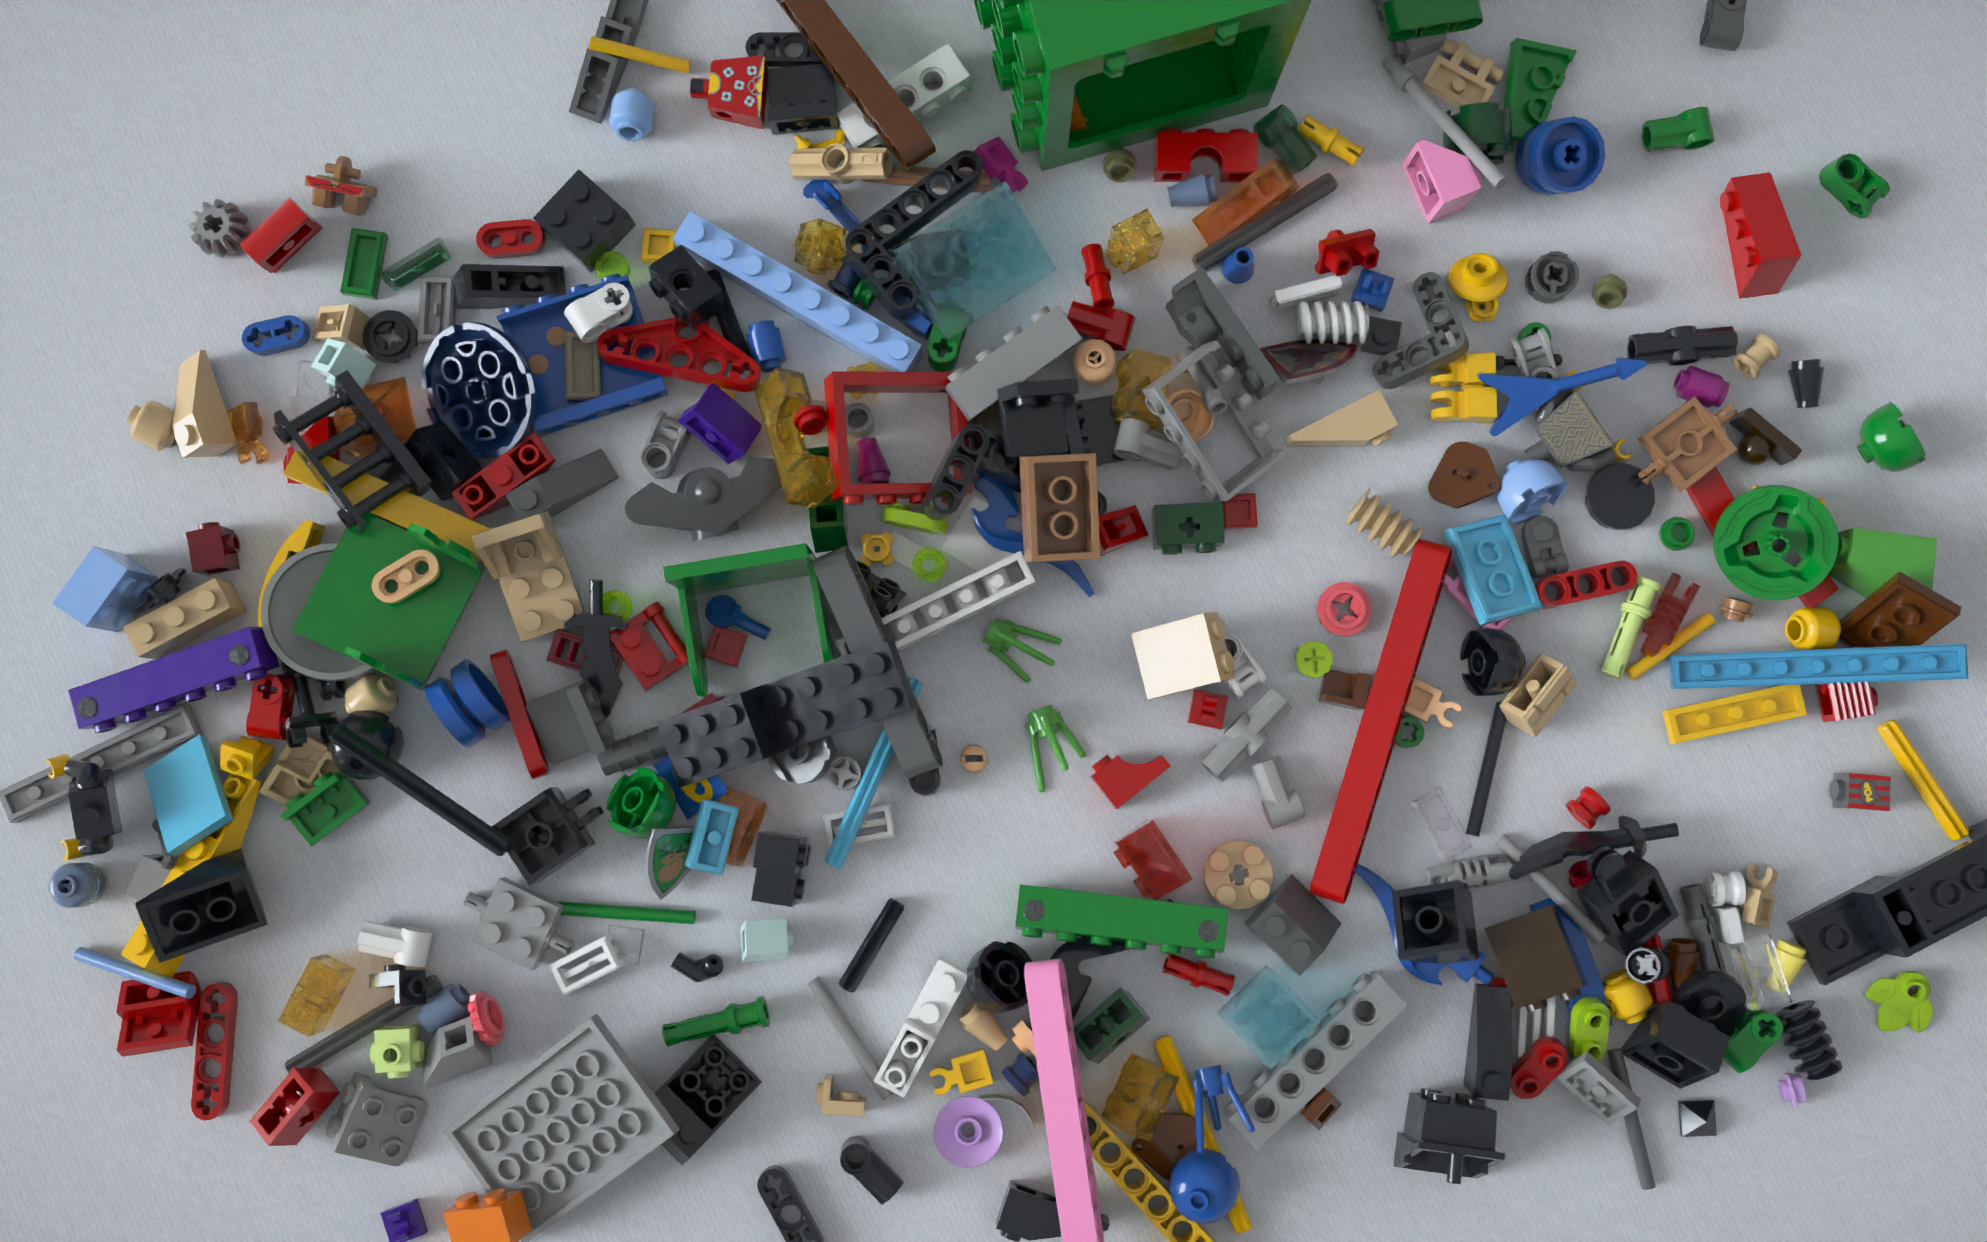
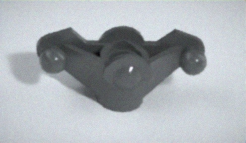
M750 456L741 474L730 479L721 470L712 467L701 468L687 473L680 480L676 493H671L653 482L649 483L629 498L625 505V514L630 521L639 525L691 531L693 541L738 530L737 520L783 487L789 477L788 469L780 460Z

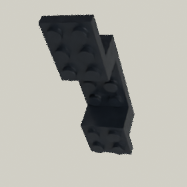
M894 639L662 720L657 722L678 784L680 787L764 760L784 750L847 729L854 730L911 711L918 706Z
M1987 819L1969 827L1970 833L1968 835L1970 840L1897 878L1875 876L1788 921L1787 924L1799 946L1807 950L1805 957L1819 984L1828 985L1885 954L1907 958L1986 917Z

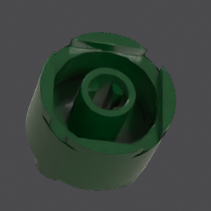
M1483 102L1460 106V113L1452 116L1451 110L1446 111L1494 165L1503 163L1504 156L1513 150L1510 106L1506 105L1504 110H1499V103ZM1443 131V147L1466 156Z

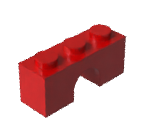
M1168 128L1162 132H1157L1154 143V182L1185 181L1189 178L1191 172V162L1198 157H1209L1219 166L1220 182L1253 183L1258 172V134L1249 133L1248 130L1241 128L1232 129L1229 133L1215 132L1214 129L1210 128L1198 129L1196 132H1182L1178 128Z

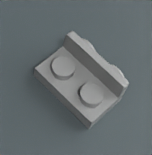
M1588 1051L1576 1059L1569 1054L1566 1067L1556 1076V1079L1567 1090L1571 1091L1608 1126L1639 1107L1641 1099Z

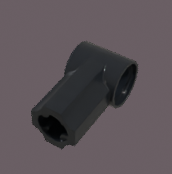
M850 1137L842 1145L840 1163L844 1171L853 1175L881 1205L889 1201L897 1193L904 1181L872 1149L871 1144L864 1137ZM858 1148L864 1151L866 1157L863 1161L855 1163L848 1159V1151Z

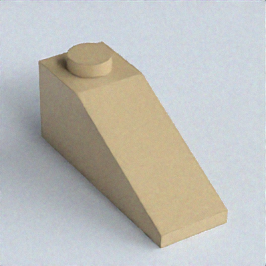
M206 350L198 351L180 364L172 427L183 458L216 457L237 444Z
M1379 389L1290 434L1286 438L1285 443L1287 447H1360L1372 442L1375 447L1392 438L1390 432L1398 426V423Z

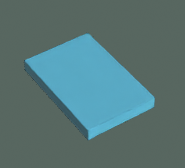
M1505 514L1448 528L1443 532L1448 546L1453 547L1452 557L1480 626L1528 614L1543 608Z
M198 734L143 770L168 854L173 856L179 855L233 820L208 739L203 735Z

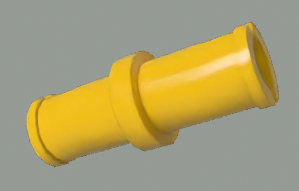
M1307 114L1303 120L1304 123L1300 124L1297 133L1321 146V151L1324 153L1331 152L1354 167L1365 148L1340 134L1341 130L1336 127L1331 129Z

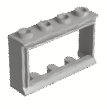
M1213 341L1201 345L1196 351L1141 390L1146 396L1145 403L1153 414L1158 415L1163 422L1165 435L1172 443L1177 444L1183 453L1181 456L1183 463L1190 471L1195 472L1201 481L1199 486L1204 495L1213 501H1228L1286 457L1288 452L1286 449L1272 448L1265 437L1271 432L1270 426L1265 421H1255L1248 410V407L1254 403L1253 399L1248 393L1238 394L1230 381L1236 373L1228 364L1220 366L1212 352L1221 346L1218 341ZM1196 362H1199L1214 388H1220L1223 391L1229 404L1228 410L1258 455L1254 461L1223 484L1161 390V388Z

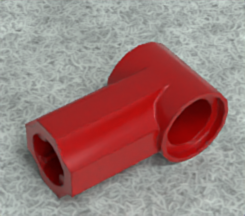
M1076 301L1072 302L1067 316L1079 335L1103 340L1116 351L1126 350L1136 319L1135 316L1123 310L1111 308L1107 311H1097L1092 306Z

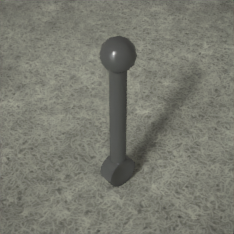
M156 819L152 823V828L158 833L164 857L161 867L172 870L176 865L177 859L167 853L160 826Z

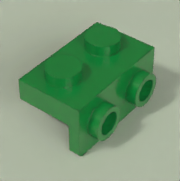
M329 771L313 783L316 786L314 790L307 795L301 792L285 804L288 809L280 815L284 821L291 820L310 846L319 843L370 804L353 780L343 772L333 774Z

